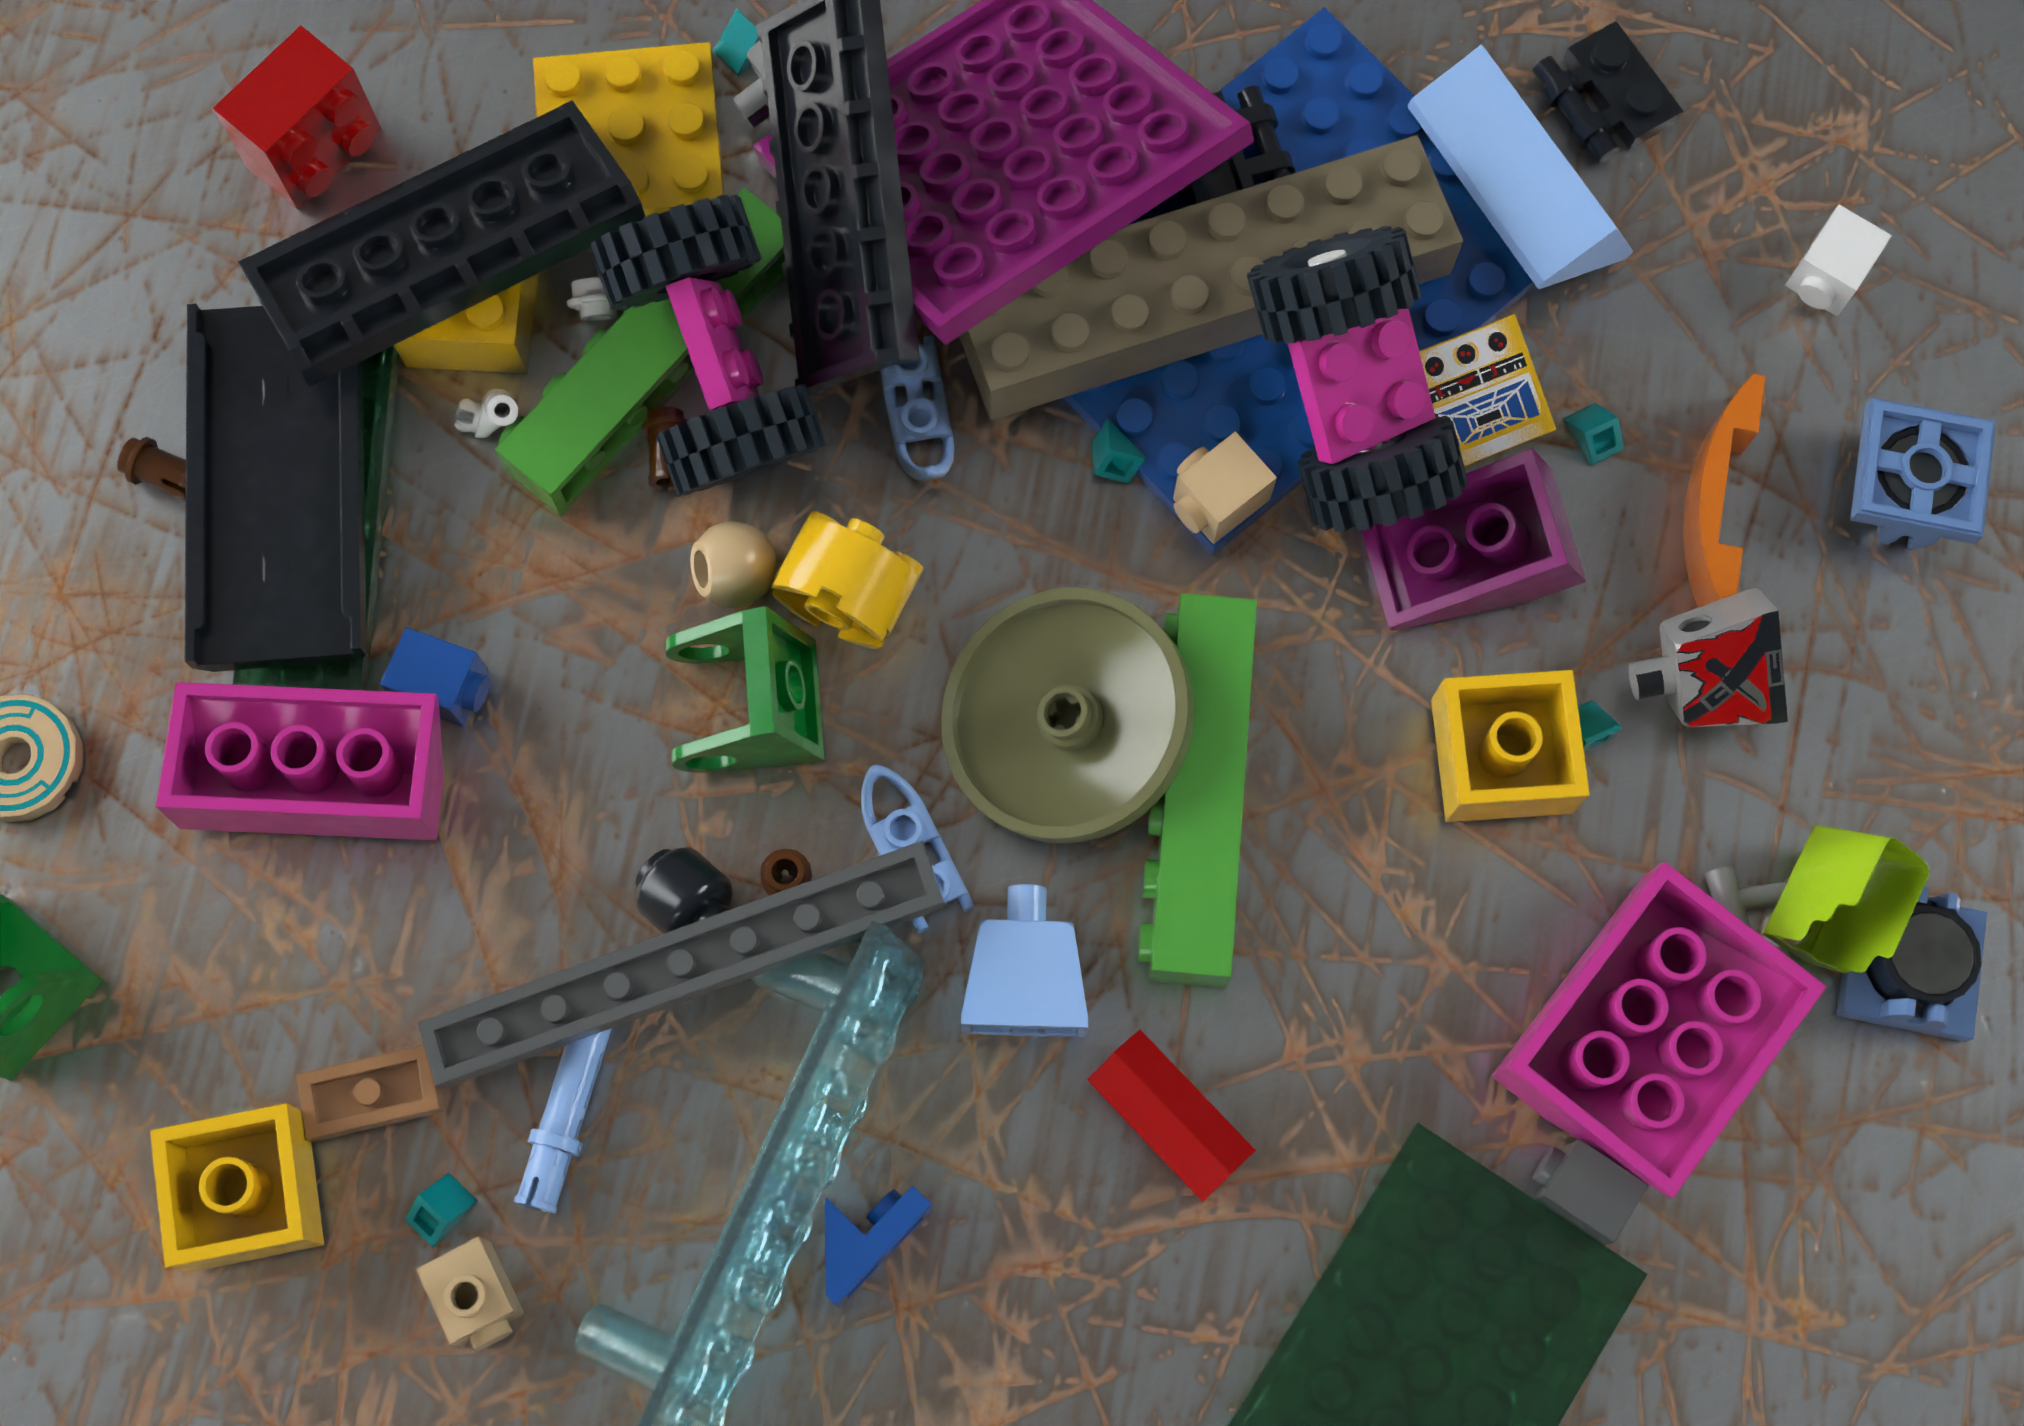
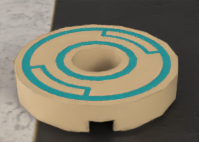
M28 694L0 696V821H31L55 810L67 798L64 794L70 789L72 782L77 783L83 769V742L74 722L49 701ZM16 744H29L31 758L28 765L17 773H5L2 767V760L7 750Z

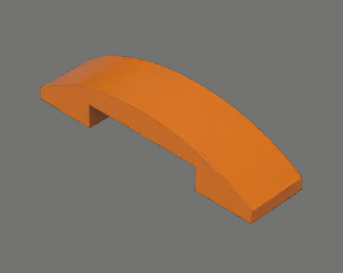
M1754 373L1740 387L1703 441L1690 475L1684 504L1683 548L1689 583L1698 608L1738 593L1743 548L1718 543L1730 453L1741 455L1759 433L1766 375Z

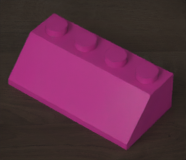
M175 682L156 807L179 829L437 841L444 783L439 698L436 694Z

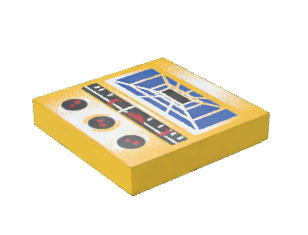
M1515 314L1419 350L1434 413L1438 414L1439 417L1448 416L1453 421L1464 466L1557 430Z

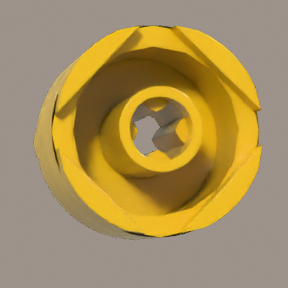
M812 511L780 567L771 588H774L772 594L778 602L806 622L818 628L822 621L830 626L841 629L838 638L864 648L880 649L894 628L924 568L918 561L908 555L897 551H890L882 546L881 543L885 536L876 527L855 518H851L848 525L844 527L834 519L822 513Z

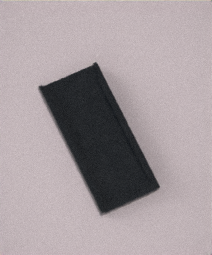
M800 0L756 25L757 37L762 44L765 79L762 80L763 92L768 98L772 139L769 140L770 154L775 161L779 198L775 203L776 212L781 219L785 253V262L782 263L783 275L788 280L792 323L789 324L790 337L794 340L798 372L795 386L800 384L806 385L810 396L824 395L827 388L901 362L915 363L920 361L880 0Z
M573 100L237 263L298 366L307 385L310 387L588 249L594 240L602 239V235L620 230L619 227L630 222L643 220L645 213L632 183Z
M196 303L187 304L184 661L192 669L219 672L353 662L365 657L366 580L363 361L309 387L263 306L201 310Z

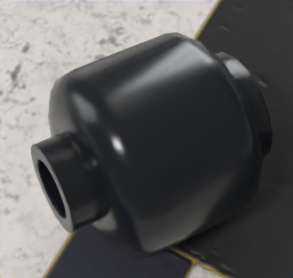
M691 847L676 848L674 850L663 849L655 853L641 867L635 881L637 888L635 901L638 911L663 934L730 910L729 906L733 896L731 881L702 854Z

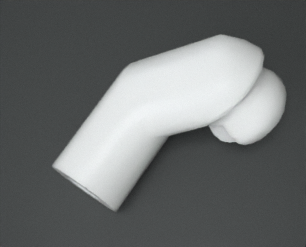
M498 388L491 389L484 394L481 403L468 398L459 401L454 426L461 432L474 433V438L488 437L499 427L509 425L516 420L518 406L509 392Z

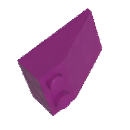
M1533 448L1466 473L1467 488L1461 489L1462 494L1456 499H1445L1447 504L1437 510L1428 508L1423 510L1424 515L1410 519L1409 517H1404L1397 520L1398 524L1384 527L1383 523L1373 525L1370 530H1362L1389 629L1394 631L1525 604L1587 582L1552 468Z

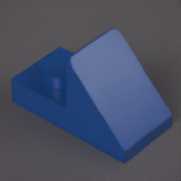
M913 1185L903 1196L895 1189L891 1190L871 1210L866 1219L873 1227L865 1235L828 1198H825L826 1296L837 1307L840 1308L933 1211L932 1204Z

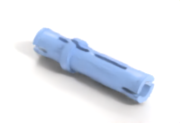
M612 1028L565 1045L539 1129H531L527 1141L533 1147L518 1195H515L514 1203L537 1211L542 1209L545 1213L556 1214L558 1208L556 1206L572 1156L579 1157L583 1143L577 1139Z

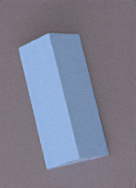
M1482 44L1410 100L1407 107L1538 290L1628 259L1632 254L1633 250Z

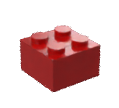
M301 25L212 108L246 167L297 210L310 198L322 194L330 185L333 176L352 157L360 156L372 145L375 135L382 129L354 69Z

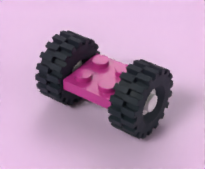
M721 195L711 200L709 198L697 200L686 206L684 204L670 208L669 211L660 214L654 213L645 216L641 221L625 224L619 227L620 230L608 232L601 236L602 239L594 240L591 243L589 249L612 310H625L632 306L636 308L653 301L656 303L670 298L708 409L713 410L711 413L689 419L688 422L672 426L668 430L656 435L677 496L702 491L757 473L758 471L780 465L783 462L799 458L827 445L806 385L790 386L779 391L775 390L761 396L759 395L757 387L763 385L760 366L750 349L744 351L736 330L737 326L742 325L739 306L732 292L729 289L723 291L721 284L717 282L719 279L729 278L738 274V271L748 269L754 265L753 263L761 260V255L741 197L738 195H731L729 197L728 195Z
M1382 226L1372 231V228L1360 229L1353 234H1348L1347 232L1336 234L1333 238L1321 241V239L1308 242L1307 246L1283 251L1281 256H1272L1264 260V264L1255 265L1251 272L1247 273V278L1263 337L1265 340L1269 339L1271 343H1278L1283 340L1285 344L1288 343L1314 441L1313 450H1307L1301 455L1302 459L1298 460V467L1315 526L1319 525L1320 529L1326 531L1334 527L1335 532H1346L1352 527H1356L1357 531L1370 530L1373 525L1383 523L1385 527L1398 524L1397 520L1404 517L1414 519L1424 515L1423 510L1428 508L1437 510L1447 504L1445 499H1456L1462 494L1461 489H1466L1468 482L1454 423L1450 417H1439L1438 414L1434 413L1408 309L1414 305L1415 300L1420 299L1421 290L1406 230L1404 231L1401 227L1392 229L1391 226Z

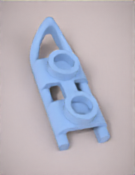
M934 336L924 337V344H918L920 361L915 363L901 362L880 370L893 444L898 461L909 476L919 481L945 476L954 459V438ZM931 381L934 395L933 401L924 399L922 382ZM904 385L907 391L908 403L898 406L895 387ZM942 437L943 455L938 464L920 467L911 461L906 449V443Z
M872 765L867 770L862 783L861 810L866 828L879 855L881 856L919 841H923V843L929 841L939 860V863L932 865L944 902L947 903L957 898L964 912L973 908L974 903L918 793L896 772L881 765ZM878 779H884L894 785L911 806L906 809L895 810L887 818L877 822L872 803L873 787ZM923 916L912 920L917 933H922L929 929Z

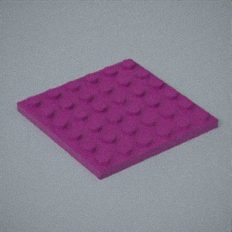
M1093 0L979 1L887 60L915 316L945 345L1252 144L1254 138L1250 122ZM770 133L752 146L760 164L776 178L775 161L770 154L769 140L772 139V133Z

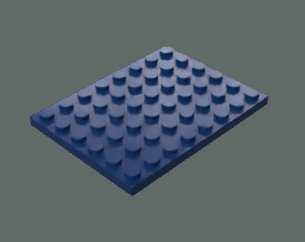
M1325 7L1219 90L1222 91L1225 103L1233 110L1241 109L1237 94L1249 86H1258L1260 88L1264 102L1273 106L1278 120L1275 132L1282 151L1290 153L1295 173L1418 135L1463 239V244L1451 274L1419 284L1421 297L1419 300H1415L1414 305L1408 308L1419 350L1493 322L1536 286L1407 107L1414 95ZM1254 143L1242 149L1245 159L1258 156ZM1186 187L1128 225L1191 206L1192 203ZM1263 334L1064 397L1096 433L1103 429V424L1108 418L1145 455V460L1138 467L1139 469L1135 475L1212 556L1216 555L1303 482L1298 467V460L1302 459L1301 455L1305 451L1313 450L1314 441L1288 343L1285 344L1284 340L1278 343H1271L1269 339H1264ZM1236 431L1274 473L1277 479L1271 499L1215 544H1212L1202 531L1197 534L1190 531L1175 512L1173 495L1177 476L1179 475L1176 471L1180 464L1194 451L1201 447L1211 451Z

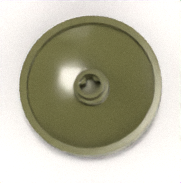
M1062 587L1033 593L1009 604L990 617L974 633L960 652L950 672L941 709V736L945 756L954 779L966 797L984 815L1004 828L1018 835L1049 843H1077L1098 839L1128 826L1144 815L1158 802L1176 778L1185 760L1194 725V694L1186 664L1170 636L1152 617L1130 601L1109 592L1084 587Z

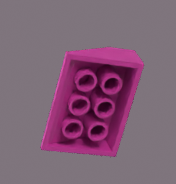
M1664 861L1640 878L1491 1077L1555 1126L1577 1140L1580 1139L1666 1197L1674 1198L1827 986Z

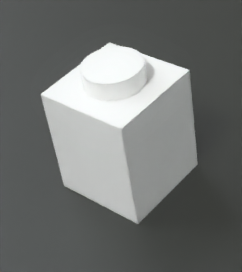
M1839 204L1816 236L1785 286L1798 293L1802 301L1816 309H1825L1838 316L1855 294L1892 235Z

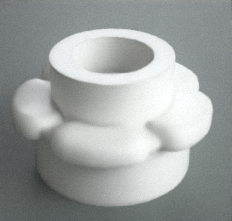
M600 277L583 278L571 282L572 299L567 300V306L570 309L580 311L582 321H607L617 318V309L612 310L610 308Z

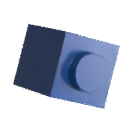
M405 627L379 685L384 691L436 694L439 698L440 719L464 727L470 712H478L484 704L490 687V677L487 676L489 670L477 652Z

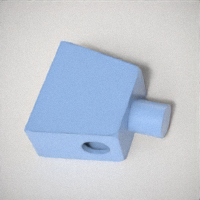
M1031 884L1009 886L1007 920L987 919L980 921L961 1013L962 1034L1086 1037L1088 1014L1074 925L1071 922L1046 921V887Z

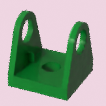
M766 606L742 610L675 633L666 638L665 653L667 658L673 661L702 664L745 660L749 724L675 747L671 751L672 766L675 769L686 772L708 773L801 765L825 760L816 639ZM703 644H714V645H718V646L705 647V648H692V647H690V646H694V645H703Z
M0 894V974L8 970H16L21 978L19 982L15 983L0 996V1077L11 1081L99 986L103 979L13 900Z

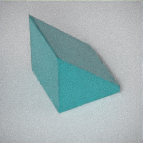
M736 8L713 49V52L737 76L751 66L747 53L759 41L756 26Z
M1597 403L1563 418L1589 464L1593 465L1625 450L1618 416Z
M1108 418L1103 424V429L1099 430L1091 442L1094 475L1129 484L1139 469L1138 467L1145 460V455Z
M1593 700L1578 706L1584 751L1613 739L1622 729L1620 724Z
M447 1173L417 1196L404 1221L434 1248L478 1200L452 1175Z

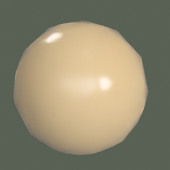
M726 521L709 527L691 549L690 564L695 587L701 596L720 607L741 608L757 602L773 584L778 568L773 546L764 532L745 522Z

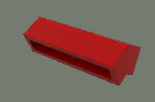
M1140 1029L1115 1050L1087 1079L1202 1202L1256 1151Z

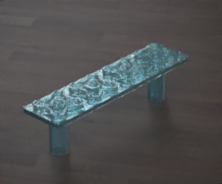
M874 920L870 922L851 963L819 953L752 977L754 984L823 1012V1015L675 1335L669 1334L605 1304L594 1306L587 1313L578 1329L575 1340V1349L578 1355L653 1392L637 1426H723L729 1397L753 1360L755 1352L753 1341L764 1317L769 1315L780 1301L788 1267L796 1253L807 1241L811 1232V1213L822 1189L829 1187L838 1173L846 1139L852 1129L860 1122L868 1104L867 1090L878 1066L885 1064L892 1054L901 1018L907 1008L917 998L922 986L924 961L882 923Z

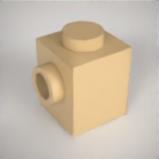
M1235 431L1211 451L1201 447L1180 464L1176 471L1179 475L1177 476L1173 500L1175 501L1174 509L1180 520L1190 531L1196 534L1202 531L1212 544H1215L1271 499L1277 477Z
M478 1236L416 1269L445 1335L452 1345L465 1346L471 1343L474 1351L484 1349L510 1335L513 1331L509 1322L525 1314L492 1242Z

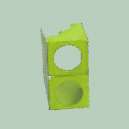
M1815 825L1763 931V935L1805 963L1840 973L1851 971L1863 973L1875 957L1882 956L1889 959L1894 956L1929 877V867L1920 856L1896 838ZM1813 923L1810 934L1800 944L1790 945L1783 940V938L1801 941L1803 938L1806 937L1811 924Z

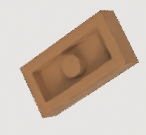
M424 1044L296 1074L306 1140L311 1142L444 1112L440 1087L435 1086Z

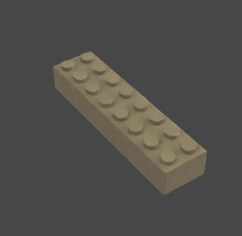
M1418 135L1127 225L973 326L959 337L990 420L992 421L1261 335L1262 330L1247 273L1251 272L1255 265L1264 264V260L1272 256H1281L1283 251L1294 247L1301 248L1307 246V243L1318 239H1321V241L1333 238L1336 234L1345 232L1353 234L1360 229L1372 228V231L1382 226H1391L1392 229L1401 227L1404 231L1406 230L1419 284L1450 275L1463 244V239Z

